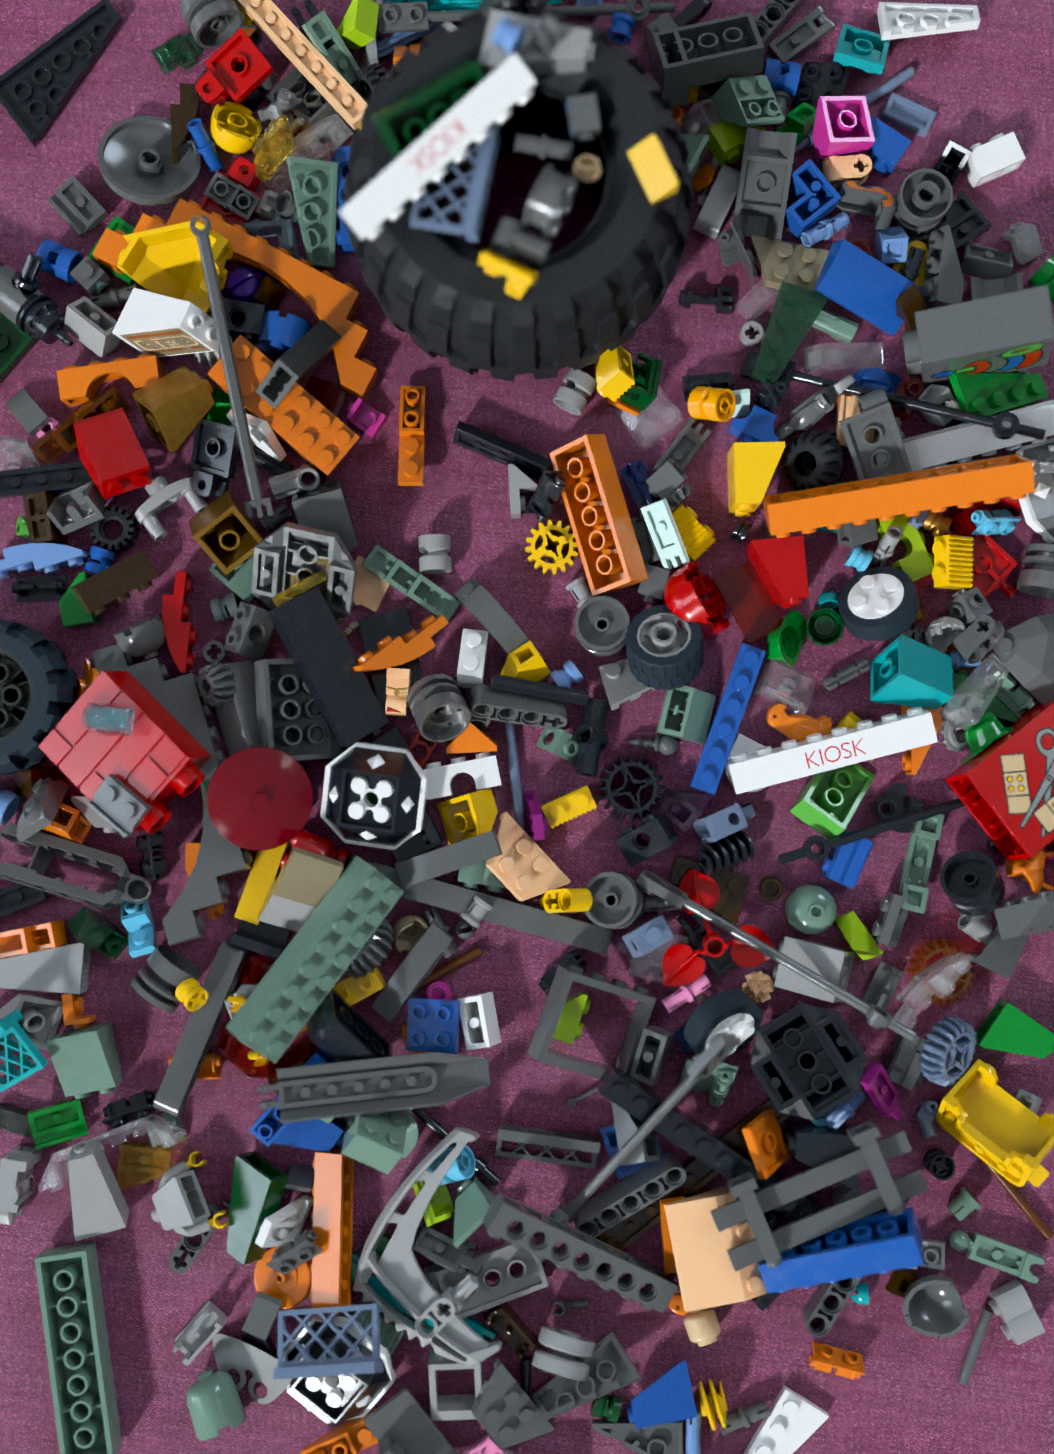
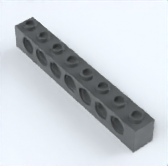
M499 1192L483 1218L487 1233L497 1240L503 1238L518 1250L527 1249L536 1258L542 1261L548 1259L563 1271L572 1270L585 1281L591 1279L606 1291L615 1290L628 1301L634 1299L649 1311L655 1309L664 1313L678 1288L671 1274H665L663 1270ZM515 1221L519 1222L516 1226L509 1227L511 1223ZM541 1232L539 1236L532 1238L534 1233ZM563 1242L561 1246L554 1248L557 1243ZM584 1253L580 1258H576L578 1254ZM602 1263H606L603 1267L598 1268ZM627 1273L623 1278H620L622 1274Z

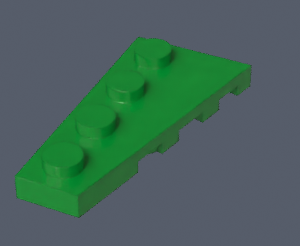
M954 373L949 376L960 410L989 417L1048 397L1040 373Z

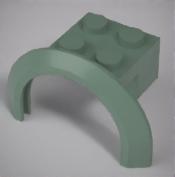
M408 1109L356 1115L355 1121L344 1135L341 1154L389 1174L401 1157L406 1158L415 1147L419 1133L417 1122ZM325 1118L320 1120L330 1124L333 1118Z

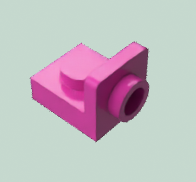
M358 397L356 402L352 401L346 410L348 423L373 439L387 419L386 415L366 404L361 397Z

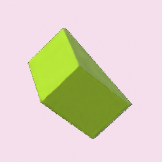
M352 0L337 29L346 47L356 51L375 40L379 11L378 3L373 0Z

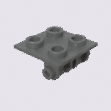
M730 221V230L720 234L717 239L721 263L725 266H731L740 261L752 287H755L754 276L757 273L753 265L755 264L754 257L750 249L745 250L743 245L745 240L741 230H735Z

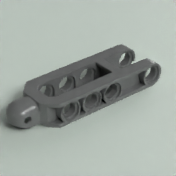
M4 823L0 832L2 838L34 848L35 852L28 868L9 862L7 865L0 863V878L107 911L125 903V901L134 904H144L150 900L153 893L152 886L145 878L132 874L123 857L41 832H37L23 842H20L17 839V825ZM57 855L116 873L120 880L116 890L114 889L102 894L89 890L84 885L79 887L66 883L61 878L56 877V879L44 875L52 856Z

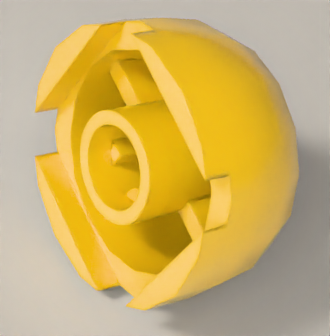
M225 102L224 106H219V104L215 106L210 119V131L215 143L223 150L234 154H242L252 149L257 143L262 130L261 122L259 119L256 122L252 117L253 112L249 108L234 102Z

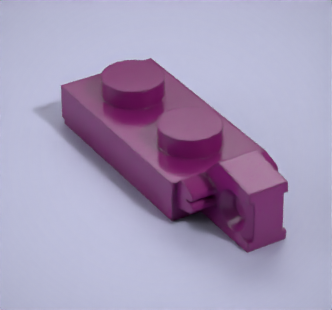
M872 1061L860 1082L879 1113L899 1121L903 1114L902 1109L897 1103L900 1094L882 1064Z

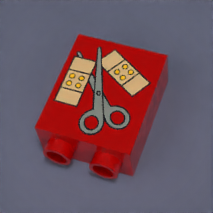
M1054 701L1028 710L1017 720V723L1010 725L1013 727L1011 731L993 741L978 755L962 764L945 778L946 782L1006 861L1032 858L1054 839Z

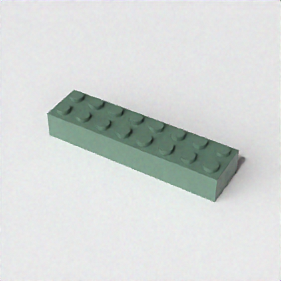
M356 856L226 1028L238 1040L276 1064L404 891L372 865Z
M96 1242L45 1248L35 1257V1266L60 1454H118L122 1448V1439Z

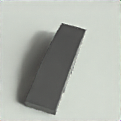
M495 830L398 862L395 866L402 887L405 888L502 855L503 853Z
M434 922L398 967L371 1007L388 1022L395 1021L408 998L413 997L424 979L430 976L454 937Z

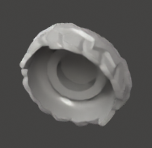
M940 617L931 622L926 629V646L943 653L947 652V648L954 642L955 638L966 630L965 625L957 618Z

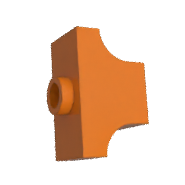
M61 803L53 823L41 831L84 845L94 826L81 815V811Z

